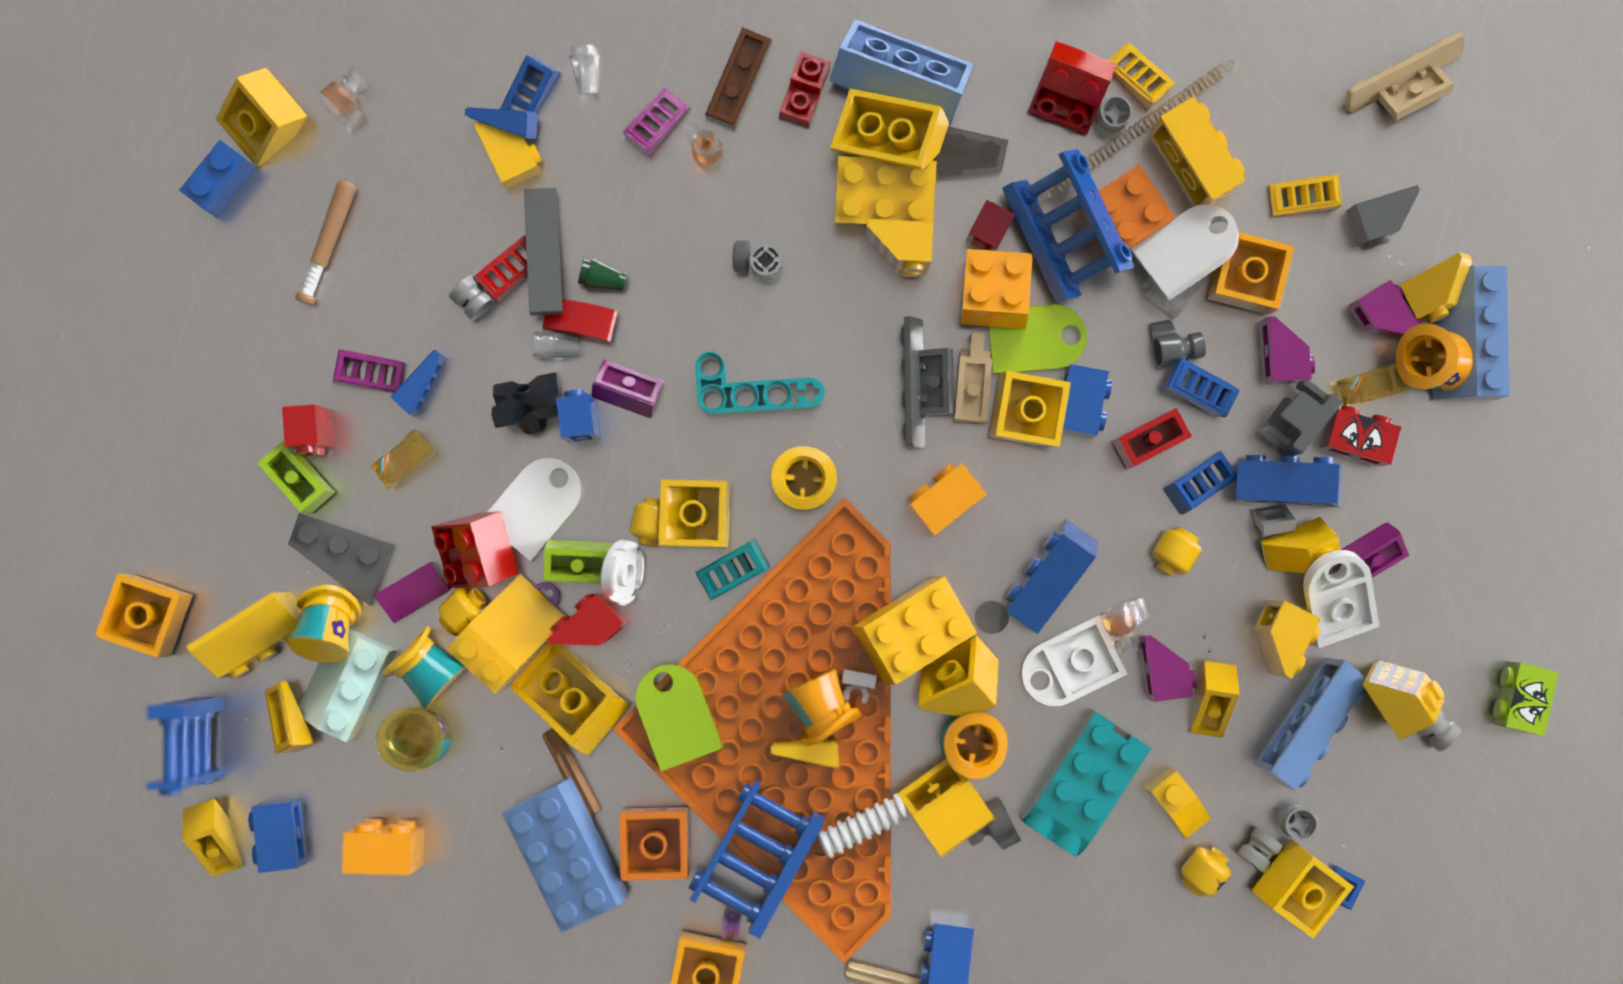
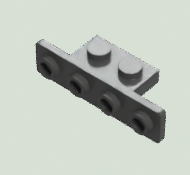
M905 316L904 325L901 328V338L905 348V357L902 359L901 364L902 372L905 376V390L902 393V403L906 409L903 437L908 447L924 448L925 416L954 414L953 349L923 350V320L913 316Z

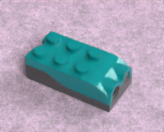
M1090 709L1019 819L1071 855L1079 856L1093 840L1152 748L1128 734L1104 716Z

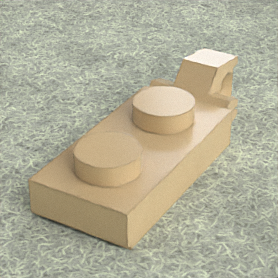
M983 333L970 334L969 349H961L954 410V421L987 424L992 359L991 351H983L985 337Z

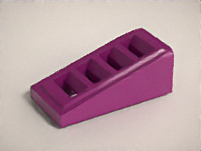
M664 87L623 131L624 137L650 157L690 109V106ZM666 99L678 110L673 113L661 103ZM655 110H660L669 119L664 122L654 114ZM649 118L661 127L658 131L646 123ZM641 128L652 136L649 140L638 132Z
M339 349L332 383L394 393L400 386L404 362ZM347 360L354 361L351 377L344 376ZM360 362L367 363L364 380L357 379ZM373 364L380 365L377 382L370 381ZM386 367H393L390 385L383 384Z

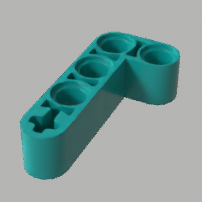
M705 352L696 360L697 401L702 411L709 416L812 410L818 408L824 400V387L815 378L727 383L726 367L719 354ZM715 360L719 363L720 368L717 374L713 376L703 374L702 366L706 361ZM796 386V393H804L807 386H813V391L819 392V395H815L812 402H808L806 396H796L797 403L791 404L792 391L790 387ZM781 388L787 393L786 400L781 404L772 403L768 399L772 389ZM740 391H751L755 396L753 403L746 407L739 405L736 402V396ZM711 392H717L722 397L721 404L714 409L704 405L705 396Z

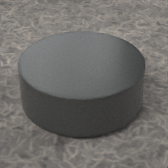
M736 240L733 246V269L736 273H748L750 266L749 241Z
M988 601L979 606L975 619L982 631L995 634L1005 629L1009 621V614L1006 612V607L996 601Z

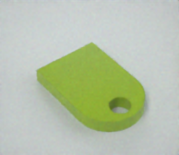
M1064 305L1029 306V315L1025 329L988 327L992 375L1005 371L1023 373L1066 368L1082 355L1087 343V330L1082 318L1074 310ZM1071 327L1078 332L1079 339L1076 344L1069 345L1062 340L1061 333L1064 328Z
M665 664L653 668L644 675L637 687L636 705L661 772L723 748L700 683L691 671L679 665ZM665 672L672 677L673 685L670 690L660 691L655 687L654 679L658 673Z

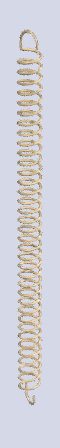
M1228 60L1223 63L1225 64L1226 62H1233L1235 66L1234 69L1236 68V63L1234 61ZM1218 64L1217 68H1213L1212 71H1208V75L1204 74L1203 79L1198 78V82L1194 81L1193 85H1189L1188 89L1184 88L1183 92L1178 93V96L1174 95L1173 99L1170 98L1168 102H1164L1163 106L1159 105V110L1154 109V113L1150 112L1149 116H1144V120L1140 119L1139 123H1134V127L1130 126L1129 130L1125 129L1124 133L1119 134V137L1115 136L1114 140L1109 141V144L1105 143L1104 147H1100V151L1095 150V154H1090V158H1086H1088L1092 162L1093 166L1096 167V164L1093 162L1091 158V155L1095 156L1097 161L1101 164L1100 159L1096 155V151L1101 154L1104 160H1106L1105 156L1101 152V148L1106 150L1108 156L1111 157V154L1106 149V145H1109L1112 151L1116 154L1115 149L1111 145V141H1113L1116 144L1119 150H1121V148L1116 142V138L1120 139L1123 146L1126 147V144L1121 139V134L1125 136L1129 143H1131L1130 139L1126 136L1125 131H1128L1131 134L1132 138L1136 140L1135 136L1130 130L1131 127L1134 128L1138 136H1141L1139 131L1136 129L1135 124H1138L1141 130L1145 133V129L1140 124V121L1142 120L1143 122H1145L1147 128L1150 129L1149 124L1145 121V117H1148L1152 125L1154 126L1155 123L1151 119L1150 114H1153L1156 120H1158L1159 118L1155 114V110L1159 111L1160 115L1162 116L1163 113L1160 111V107H1163L1165 112L1167 113L1168 110L1165 108V103H1167L1172 110L1173 106L1170 104V100L1174 101L1177 107L1179 104L1175 101V96L1179 98L1182 104L1184 101L1180 98V93L1184 94L1185 99L1188 100L1189 98L1185 94L1184 90H1188L1190 96L1193 97L1194 94L1190 91V86L1194 88V91L1197 95H1200L1197 88L1194 87V83H1197L1200 89L1204 92L1205 90L1203 86L1199 83V80H1203L1205 86L1209 88V84L1204 80V76H1207L1211 84L1214 85V81L1209 76V73H1213L1214 78L1217 81H1219L1218 76L1214 73V69H1217L1220 76L1224 78L1223 73L1219 70V66H1222L1227 71V73H1231L1233 70L1229 72L1225 66ZM1047 190L1046 192H1047V194H1048L1049 196H1047L1046 198H1048V197L1052 198V196L1049 194V192H1048V190Z

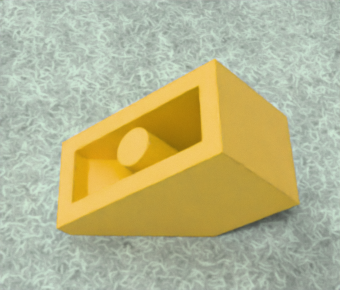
M482 122L474 124L501 183L506 189L541 174L537 164L542 162V159L534 143L528 146L525 139Z
M1458 252L1400 285L1417 319L1430 320L1431 323L1439 321L1449 315V309L1457 305L1472 262L1468 254Z
M1321 517L1296 526V531L1279 533L1260 541L1265 565L1269 570L1306 574L1309 567L1319 557L1332 551L1341 550L1338 536Z
M1204 661L1197 679V688H1195L1190 733L1223 738L1240 695L1237 665Z
M1170 767L1144 786V789L1185 839L1211 819L1196 794L1180 774Z
M215 799L183 809L182 840L211 877L243 867V860L229 817Z

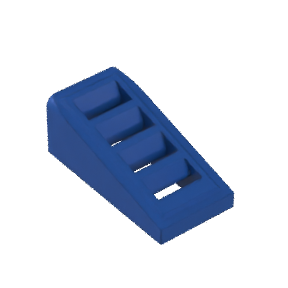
M526 55L500 109L514 110L511 106L515 103L526 109V111L537 113L553 87L560 71L534 56ZM534 69L544 74L542 80L531 74ZM527 80L538 86L536 91L525 86ZM522 92L531 97V102L528 103L518 97L519 93Z
M472 107L465 109V116L522 138L536 139L538 114L536 112Z
M433 350L391 395V399L409 415L415 417L424 403L446 357L437 350Z
M1178 358L1165 385L1166 388L1210 415L1223 418L1228 416L1239 393V389L1183 358ZM1188 371L1191 374L1183 388L1181 384ZM1200 378L1201 380H1200V382H1199V384H1198V386H1197L1195 392L1192 393V391H1193V389H1194V387H1195V385H1196L1198 379ZM1210 385H1211L1212 388H1211V390H1210V392H1209L1207 398L1204 399V397H1205V395H1206V393H1207V391H1208V389H1209V387H1210Z
M1219 451L1164 487V492L1179 514L1183 515L1236 480L1237 474L1222 451ZM1210 465H1215L1224 478L1222 481L1219 480ZM1203 471L1207 479L1210 481V483L1212 484L1211 488L1209 487L1203 476L1200 474V472ZM1190 479L1193 480V482L1202 494L1198 495V493L1190 483Z

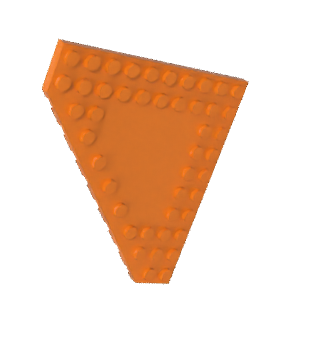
M845 497L677 664L691 671L699 681L721 739L722 749L661 772L637 705L613 728L721 839L724 837L742 804L737 801V798L746 783L752 785L755 779L761 781L757 793L798 816L803 817L805 815L810 817L813 810L824 816L825 822L820 829L823 832L828 830L827 826L829 825L835 827L838 821L845 822L848 816L851 818L856 817L855 813L858 811L860 814L864 813L866 807L872 809L875 803L878 802L880 805L884 803L883 799H891V684L883 682L852 626L891 602V543ZM836 668L842 695L845 687L848 685L841 682L843 668L877 675L875 689L867 688L869 698L866 703H861L862 691L860 689L851 690L849 700H844L845 703L849 702L851 709L858 708L861 717L826 738L838 741L839 768H830L771 754V744L773 742L800 741L802 733L805 732L801 720L781 697L783 694ZM667 674L655 687L660 691L670 690L673 685L672 677ZM751 804L741 820L744 824L785 847L788 844L793 847L799 837L795 833L796 829ZM891 826L888 831L885 829L880 830L881 834L878 836L876 833L872 834V839L867 840V838L862 839V844L858 845L856 842L852 844L853 848H844V852L841 854L838 851L835 852L833 858L826 855L817 836L782 898V901L844 964L891 917ZM735 833L727 845L742 861L769 876L771 874L777 876L783 864L779 863V858Z

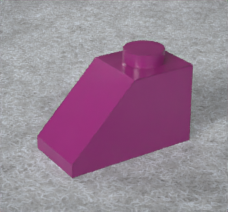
M1268 316L1261 320L1264 384L1299 383L1305 379L1311 380L1312 374L1315 373L1316 365L1314 355H1310V347L1277 317Z
M1140 635L1148 699L1153 702L1194 697L1193 688H1197V678L1194 669H1190L1189 663L1153 636Z

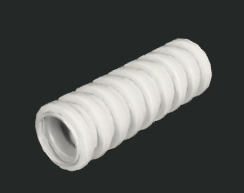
M895 793L892 795V799L888 800V798L883 799L884 803L879 805L877 802L872 809L866 807L864 809L865 812L862 814L859 811L856 812V817L851 818L848 816L845 822L838 821L835 827L829 825L827 826L828 830L825 832L820 830L817 836L826 855L833 858L834 853L837 851L841 854L844 852V848L848 847V849L853 848L852 844L856 842L858 845L862 844V839L867 838V840L872 839L871 835L874 833L877 836L880 835V830L885 829L888 831L891 825L895 824V826L900 825L899 821L903 819L905 822L909 821V814L901 798Z

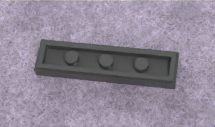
M556 188L524 189L530 316L563 314Z

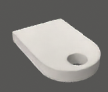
M1211 204L1198 205L1186 210L1174 220L1132 247L1131 251L1169 301L1227 262L1237 249L1239 232L1233 216L1224 208ZM1221 221L1228 224L1227 229L1220 234L1210 232V227L1216 222Z
M543 458L533 461L521 471L487 512L501 511L510 544L528 560L533 561L545 547L548 539H552L577 509L582 496L579 476L571 466L558 459ZM558 469H563L568 474V482L561 488L554 487L550 479L552 473Z
M1347 550L1332 551L1319 557L1309 567L1304 577L1303 589L1307 611L1321 618L1318 624L1320 633L1314 642L1318 648L1380 627L1371 572L1367 564L1357 554ZM1342 563L1341 568L1336 573L1328 574L1333 565Z
M1098 615L1037 644L1026 654L1021 665V680L1026 692L1034 700L1048 706L1066 705L1127 675ZM1037 671H1043L1048 677L1047 686L1041 690L1034 689L1030 683L1031 676Z

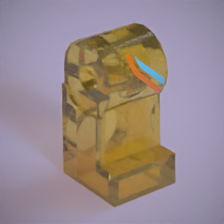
M1396 363L1336 381L1341 400H1343V406L1359 402L1364 403L1407 391L1406 384L1397 371Z
M413 429L404 437L405 439L372 465V470L387 489L394 487L405 478H409L438 455L422 432Z

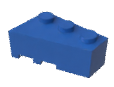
M1246 455V461L1238 460L1236 500L1239 502L1292 503L1308 506L1318 504L1341 507L1342 467L1340 464L1334 463V458L1313 457V463L1300 462V457L1280 456L1279 462L1266 461V456Z
M1066 519L1058 532L1054 531L1043 546L1045 550L1039 559L1035 557L1030 562L1024 572L1027 576L1021 585L1016 582L1006 595L1005 599L1009 601L1006 612L1038 634L1096 558L1098 541Z

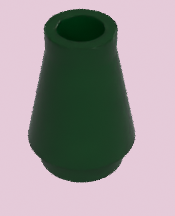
M583 258L577 284L584 285V289L622 292L627 273L620 272L594 258L592 260Z

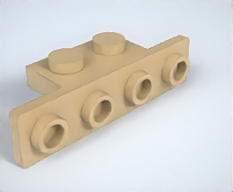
M1458 32L1451 37H1445L1428 49L1412 54L1408 59L1399 64L1383 69L1379 74L1370 79L1356 83L1348 90L1346 109L1353 113L1378 100L1397 121L1453 92L1454 83L1440 67L1462 56L1465 36Z

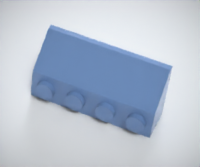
M854 20L839 48L829 81L838 84L839 87L845 90H850L851 88L941 106L949 121L948 126H950L974 64Z
M1470 266L1457 305L1448 310V316L1433 323L1429 320V324H1434L1448 332L1459 334L1468 342L1473 354L1472 370L1466 381L1454 390L1440 392L1431 389V400H1497L1510 396L1507 266Z
M1326 658L1255 766L1287 788L1296 791L1298 787H1303L1311 777L1312 771L1310 769L1315 761L1321 760L1330 748L1328 742L1335 732L1339 733L1348 721L1346 715L1353 705L1357 706L1363 700L1366 694V690L1362 685L1365 677L1346 660Z

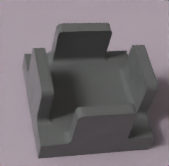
M1308 379L1300 381L1295 387L1300 392H1298L1293 400L1288 397L1281 400L1266 420V423L1270 426L1264 427L1260 434L1278 447L1276 451L1282 456L1303 454L1343 403V400L1333 393H1325Z

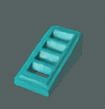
M753 539L695 573L710 600H713L770 568V564L756 539ZM747 551L756 568H752L744 552ZM735 557H737L745 571V574L742 576L733 561ZM724 563L734 579L729 582L721 567ZM711 570H714L722 584V587L719 589L709 573Z

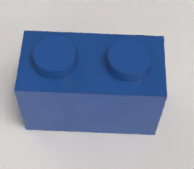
M219 139L179 191L203 210L217 218L256 170V167Z
M1073 364L1066 367L1064 381L1071 382L1063 433L1094 438L1098 435V431L1104 430L1107 413L1102 412L1104 399H1109L1112 389V380H1108L1109 371Z
M570 390L564 392V397L556 398L562 439L569 443L601 439L597 401L590 394L584 393V390Z
M300 798L263 802L252 806V812L248 816L250 831L254 832L255 845L252 847V860L254 865L258 867V873L296 869L305 865L307 860Z
M934 923L931 927V932L925 931L923 951L928 952L927 965L922 964L919 984H969L974 929Z

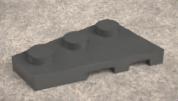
M301 513L298 514L288 545L367 605L373 606L374 595L378 592L394 546L393 544Z

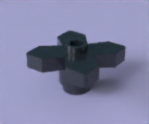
M557 373L538 375L528 384H518L514 381L493 385V397L496 405L492 407L491 416L495 428L516 424L524 434H536L544 430L547 426V419L558 416L556 398L560 392V384Z

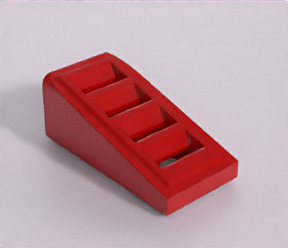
M525 235L474 276L499 303L528 277L527 261L519 253L522 248L526 250ZM513 256L524 267L522 270L518 271L509 262ZM504 265L514 276L508 279L499 269ZM493 274L503 283L499 288L490 279Z

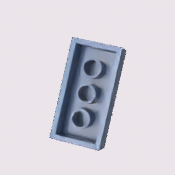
M571 777L514 805L502 813L561 933L617 907L629 896Z

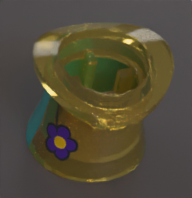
M422 706L399 709L388 715L380 724L376 734L377 750L385 762L398 770L407 772L423 770L446 754L452 739L450 725L440 712L429 707L426 710Z

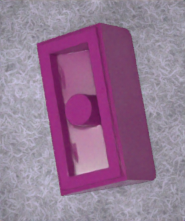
M604 359L592 383L591 396L603 402L651 418L664 381Z
M1388 522L1341 549L1357 554L1369 567L1372 578L1409 556L1401 532Z
M429 562L376 593L374 597L392 622L396 623L451 589L435 562Z

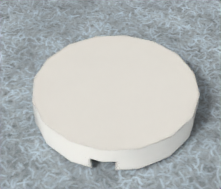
M620 539L607 552L601 573V588L604 598L611 604L626 606L635 598L632 595L634 589H639L643 582L645 570L644 555L642 551L637 550V547H639L637 542Z

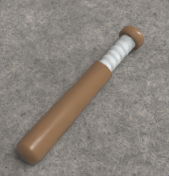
M341 180L336 185L310 260L311 267L305 279L306 281L302 291L297 292L295 299L312 306L315 303L316 299L313 296L321 272L328 264L356 192L355 185L350 182Z

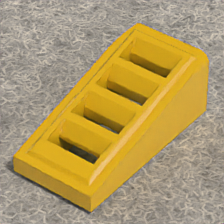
M1129 42L1108 60L1116 63L1113 75L1147 110L1152 108L1175 85L1160 68ZM1129 55L1132 60L1121 69L1117 64ZM1138 64L1141 68L1132 77L1128 75L1127 72ZM1146 73L1149 78L1142 85L1136 82ZM1155 82L1158 87L1149 93L1146 89Z
M1338 174L1268 185L1272 217L1333 211L1342 206ZM1323 186H1326L1327 201H1324ZM1314 187L1315 203L1310 201L1309 188ZM1295 189H1300L1302 205H1297ZM1282 190H1287L1289 207H1283Z
M281 681L265 690L276 754L297 752L312 745L313 740L288 682Z
M824 739L813 746H805L802 740L773 742L771 744V754L830 768H839L838 741L836 739Z

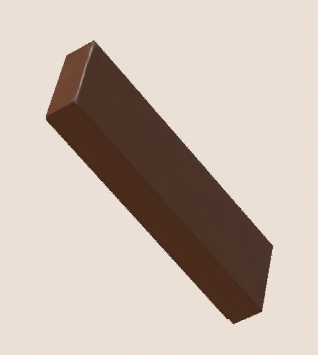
M742 27L705 113L706 118L730 128H736L772 44L771 38Z

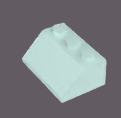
M350 628L348 635V657L343 661L334 663L319 662L298 706L304 720L309 724L346 743L357 739L385 678L381 672L393 661L397 652L396 649Z

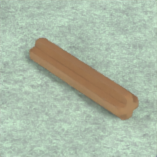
M553 728L544 732L542 738L563 779L572 778L590 817L598 814L600 807L566 741Z

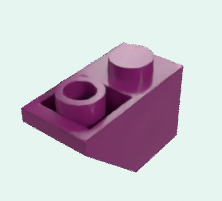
M1391 280L1379 285L1349 304L1361 326L1368 333L1400 340L1408 329L1415 325L1423 324L1422 320L1417 319L1414 312H1411L1407 306L1403 290L1397 284H1393Z

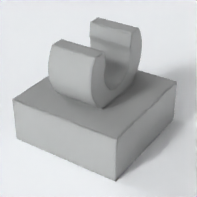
M1285 504L1253 510L1254 522L1261 531L1263 539H1267L1274 534L1296 531V520Z
M843 668L841 682L848 684L843 691L844 700H849L851 690L860 689L862 691L861 703H866L869 698L867 688L875 689L877 675Z

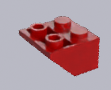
M1056 40L1028 112L1087 135L1109 87L1116 63Z
M501 511L478 513L431 526L434 544L439 552L443 565V575L448 582L449 588L489 587L519 573Z
M588 593L575 604L574 607L577 610L575 614L571 617L569 615L561 617L550 627L549 630L553 634L547 640L550 644L601 646L610 641L629 621L614 604L609 603L604 598L603 593L595 595Z

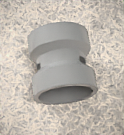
M1120 95L1109 96L1104 100L1095 118L1096 125L1100 131L1113 135L1118 134L1125 128L1133 112L1129 100Z
M765 243L758 245L751 252L749 260L751 271L755 277L763 281H770L778 277L782 270V257L778 248Z
M472 275L460 281L450 292L449 298L456 305H461L466 316L471 321H474L493 305L495 299L488 291L480 289V283Z
M1440 710L1435 724L1417 733L1421 736H1428L1430 744L1437 751H1443L1458 738L1462 729L1454 721L1445 719L1444 712Z
M1296 804L1283 807L1277 818L1280 830L1285 835L1298 841H1307L1313 838L1319 827L1316 815L1311 810Z
M1255 827L1250 834L1251 840L1248 844L1242 845L1237 854L1265 873L1270 866L1269 860L1273 855H1278L1284 846L1260 828ZM1255 846L1256 848H1258L1259 850H1261L1263 853H1265L1266 856L1264 857L1262 854H1260L1258 851H1256V850H1255L1254 848H1252V847Z

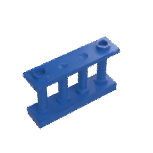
M1079 149L1063 151L1058 154L1063 166L1034 184H1029L1026 179L1011 182L1002 188L1013 213L1016 214L1015 217L1057 305L1072 301L1081 296L1079 284L1112 267L1115 274L1135 267L1131 260V251L1123 243L1089 172V163L1086 157L1080 153ZM1069 178L1077 196L1044 214L1037 201L1038 196ZM1084 208L1091 226L1058 243L1051 230V225ZM1098 237L1106 255L1072 272L1065 260V255Z
M192 697L147 705V720L159 719V726H163V778L148 782L147 790H159V796L181 795V789L194 785L214 784L215 778L226 775V769H211V718L215 717V712L226 710V697Z
M755 779L752 785L748 783L744 785L737 798V801L742 803L704 873L697 871L688 888L693 891L690 901L696 903L701 892L747 917L746 921L751 923L748 933L760 939L822 828L825 817L814 810L810 817L805 815L803 817L798 816L757 793L761 781ZM749 805L757 807L796 829L795 833L799 837L794 846L792 847L788 844L785 847L741 822ZM735 833L779 858V863L783 864L778 875L771 874L769 876L724 851L733 834ZM717 863L761 886L763 892L767 894L762 904L755 903L752 905L709 881L708 879Z

